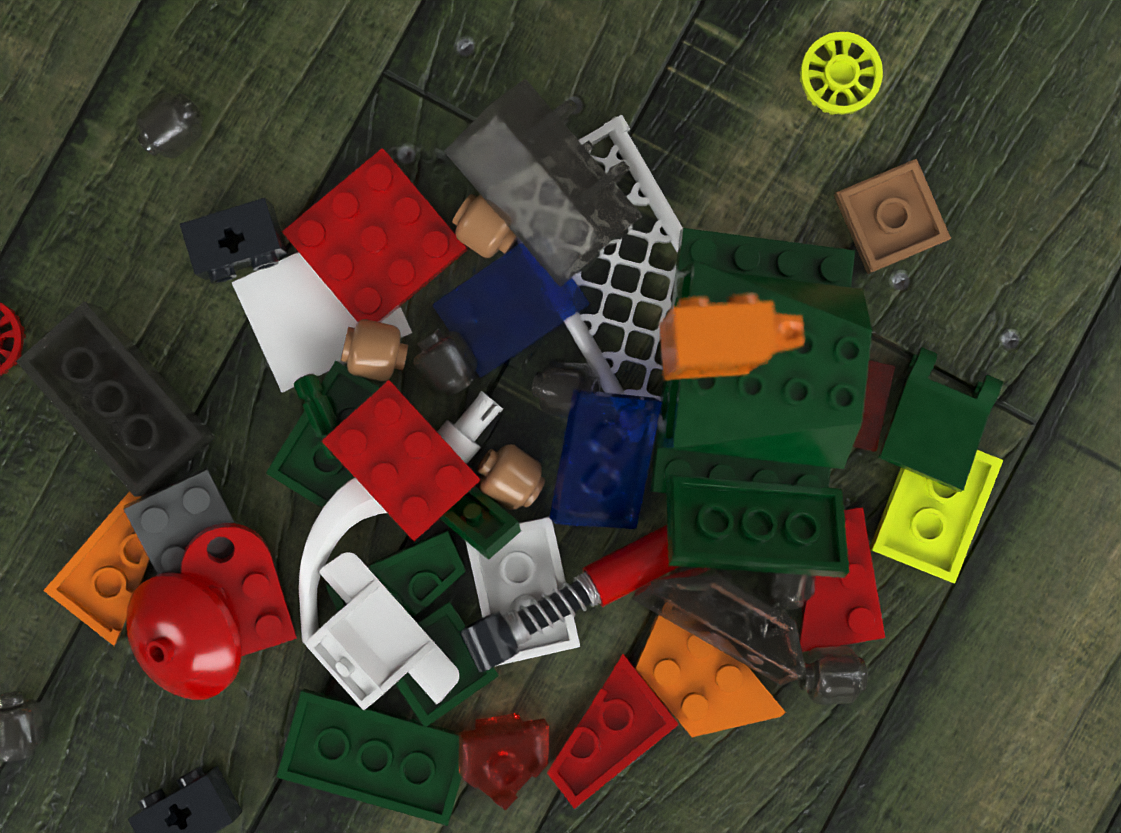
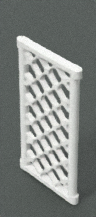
M623 115L613 117L604 126L508 181L491 187L487 192L493 194L517 212L518 221L514 227L520 232L517 241L624 425L621 428L628 442L638 441L641 435L658 425L659 414L642 423L636 411L640 409L643 400L646 398L661 401V397L649 394L646 387L651 370H663V366L657 364L654 360L660 340L659 326L658 329L651 331L636 327L632 320L636 305L641 301L661 307L662 315L660 322L666 316V312L671 309L670 297L674 286L676 264L672 271H665L651 267L648 260L652 245L657 242H671L678 253L680 230L683 227L628 134L631 130ZM610 136L614 143L606 158L588 155L583 151ZM618 152H619V154L621 155V157H622L623 160H619V159L617 158L616 154H617ZM574 157L575 165L572 176L568 180L546 174L548 170ZM582 160L600 163L605 167L602 183L599 187L593 188L576 182L575 176L578 165ZM628 167L636 181L631 193L623 196L608 192L605 189V182L611 168L624 169ZM536 178L538 183L534 198L531 201L520 200L515 202L510 192ZM544 182L557 183L567 188L565 202L561 209L545 207L538 203L537 199L540 188ZM579 189L596 195L597 202L591 217L575 215L567 210L569 198L573 190ZM639 190L642 191L645 198L639 196ZM604 197L625 202L627 209L622 224L612 225L598 220V208L600 201ZM650 205L658 219L650 233H642L627 227V219L632 206ZM519 209H524L526 211V215L524 217ZM536 211L555 214L559 217V224L554 238H535L528 223H530ZM573 219L588 224L589 231L584 246L576 247L562 243L559 240L564 220ZM595 227L607 228L618 233L619 238L616 250L612 255L594 252L589 248L591 234ZM661 227L664 229L666 235L661 234ZM633 235L648 241V249L645 260L642 263H635L620 258L619 249L623 236ZM541 246H544L548 249L546 255L543 252ZM564 248L578 252L581 255L580 265L575 276H557L549 262L554 257L557 249ZM588 256L605 259L610 262L611 268L605 284L599 285L584 281L581 278L583 264ZM623 264L637 268L640 271V278L635 292L628 293L614 289L611 286V278L616 265ZM647 272L657 273L669 278L670 285L665 300L658 301L644 297L641 294L643 278ZM563 284H567L569 286L570 290L568 292L565 290ZM579 286L595 288L602 292L603 298L597 314H579L571 300ZM609 294L625 296L632 300V308L627 322L621 323L603 316L604 304ZM584 321H588L591 324L590 330L587 328ZM607 323L623 328L625 334L620 351L601 352L593 338L600 324ZM631 331L648 334L654 338V345L648 360L636 359L625 354V345L628 334ZM606 359L612 360V362H613V367H612V368L609 366V364H608V362L606 361ZM623 361H631L645 366L646 375L640 390L628 389L624 391L617 380L615 373ZM628 396L634 398L635 404L633 406L630 400L628 399Z

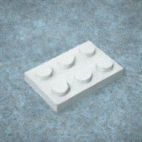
M551 516L519 523L521 532L489 560L466 541L482 617L496 611H500L502 615L506 614V612L509 613L512 609L517 612L520 605L529 606L531 599L540 600L542 593L548 596L552 594L553 588L558 590L563 588V583L566 580ZM572 614L564 617V623L561 620L553 623L554 628L550 626L543 628V634H540L539 631L532 634V640L529 639L526 643L523 642V644L518 646V654L499 665L580 647L576 624Z

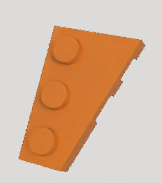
M135 487L126 494L44 589V592L113 646L117 643L126 622L129 600L133 592L141 584L150 562L124 511V505L145 496Z

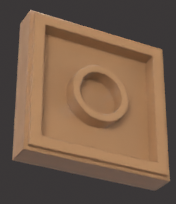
M917 159L834 194L867 274L951 239Z

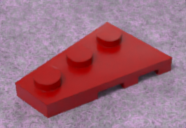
M863 507L844 509L849 573L844 578L812 575L808 577L806 595H804L801 630L796 646L798 653L886 638Z
M622 654L610 676L599 690L587 712L547 772L574 809L679 725L625 654Z

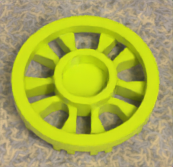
M833 32L819 38L806 52L800 69V82L808 101L810 100L813 106H817L823 112H828L831 115L852 114L864 108L878 93L883 78L882 62L876 49L863 37L850 32ZM841 40V54L836 55L835 41ZM851 43L858 45L864 50L858 59L848 55ZM823 45L830 55L829 61H824L815 54L816 50ZM871 59L873 66L860 70L859 64ZM809 64L824 68L823 72L810 70ZM860 76L874 77L871 89L859 83L858 79ZM811 79H821L824 84L823 87L814 91L810 83ZM852 87L863 98L861 101H858L850 89ZM827 88L834 91L828 102L821 98ZM842 93L847 97L848 106L836 105L837 94Z

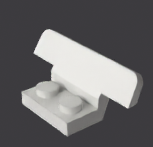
M346 552L324 566L319 573L347 605L305 643L308 649L363 710L388 691L407 672L436 704L442 701L459 680V671L451 660L357 555Z

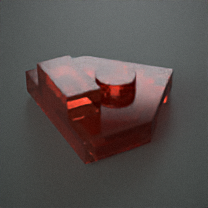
M518 713L475 720V730L459 732L460 775L464 781L475 789H480L505 811L518 798L516 793L532 776L536 778L548 766L549 725L544 718L523 722Z

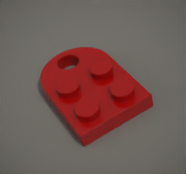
M220 523L205 528L193 537L183 554L181 574L202 582L225 604L232 615L239 633L241 656L297 639L270 549L257 532L241 524ZM217 537L228 538L233 543L234 550L226 558H215L207 549L211 540Z

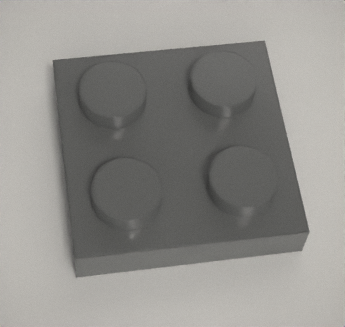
M207 467L124 505V511L157 574H181L184 551L194 536L215 524L235 523ZM217 537L209 542L207 549L215 558H226L233 552L234 545L228 538Z

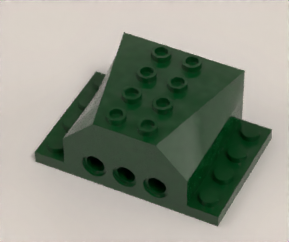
M682 228L680 230L671 309L679 307V300L686 298L705 297L708 298L709 305L728 304V298L732 296L757 295L758 302L773 301L774 314L802 316L804 345L800 348L773 353L765 363H761L746 375L663 379L651 492L666 493V481L670 475L829 488L831 468L844 469L862 425L872 338V327L864 289L851 288L855 250Z

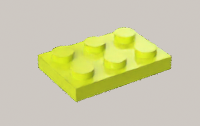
M977 450L964 491L962 492L901 468L870 544V550L955 584L1003 460Z

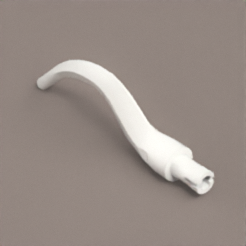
M480 391L479 396L455 424L446 420L437 432L467 464L481 448L475 440L503 408L483 391ZM356 478L351 479L339 488L322 508L305 543L300 564L298 586L303 643H306L319 630L317 587L321 576L319 571L325 566L332 550L340 538L353 525L371 516L387 513Z

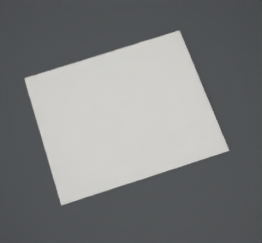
M299 252L280 260L276 266L258 270L232 282L281 392L293 388L294 382L307 374L313 373L319 376L328 372L335 361L341 364L347 363L341 361L348 327L355 328L358 322ZM401 307L381 322L398 327L401 338L412 333Z

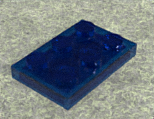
M539 230L432 305L480 378H482L591 305V303L543 231Z
M573 389L549 519L555 524L637 529L662 404L661 401L654 397Z

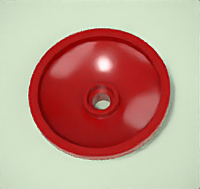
M180 573L155 575L136 588L128 603L126 627L130 647L143 671L157 685L185 699L204 700L212 698L226 689L233 682L239 671L241 642L232 615L222 600L202 582Z

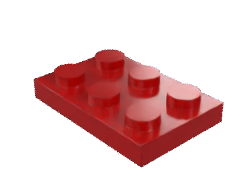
M390 380L322 440L324 445L413 541L422 535L481 480Z

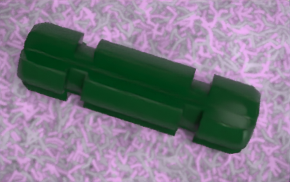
M313 373L307 374L294 382V388L299 398L305 401L303 407L316 436L321 437L323 440L339 423L327 396L322 395L320 392L323 388L318 377ZM323 442L320 443L328 459L336 458Z

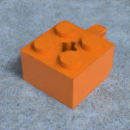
M752 294L732 296L728 298V304L709 305L708 298L705 297L679 300V307H673L659 323L664 380L746 375L761 363H765L773 353L800 348L804 345L802 316L774 314L773 301L758 302L757 295Z

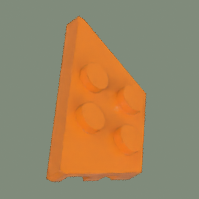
M677 580L673 581L670 584L662 608L652 625L648 640L642 648L634 667L689 735L696 737L784 715L786 713L684 588Z

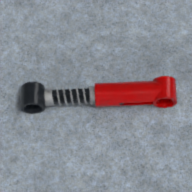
M667 525L584 566V574L574 577L573 583L568 584L564 582L562 589L553 588L552 594L548 596L542 593L541 599L538 601L531 599L529 606L520 605L519 611L516 612V610L512 609V611L506 612L503 615L500 611L493 612L461 629L459 633L478 671L484 672L509 660L519 653L518 646L520 644L526 643L529 639L532 640V634L538 631L540 634H543V628L547 626L554 628L553 623L559 620L564 623V617L570 614L575 617V612L580 609L586 611L587 605L590 604L594 607L599 603L602 607H605L680 567L669 566Z

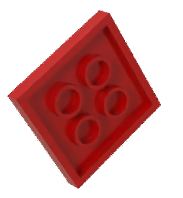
M383 148L282 231L357 322L362 319L376 322L384 321L468 250Z

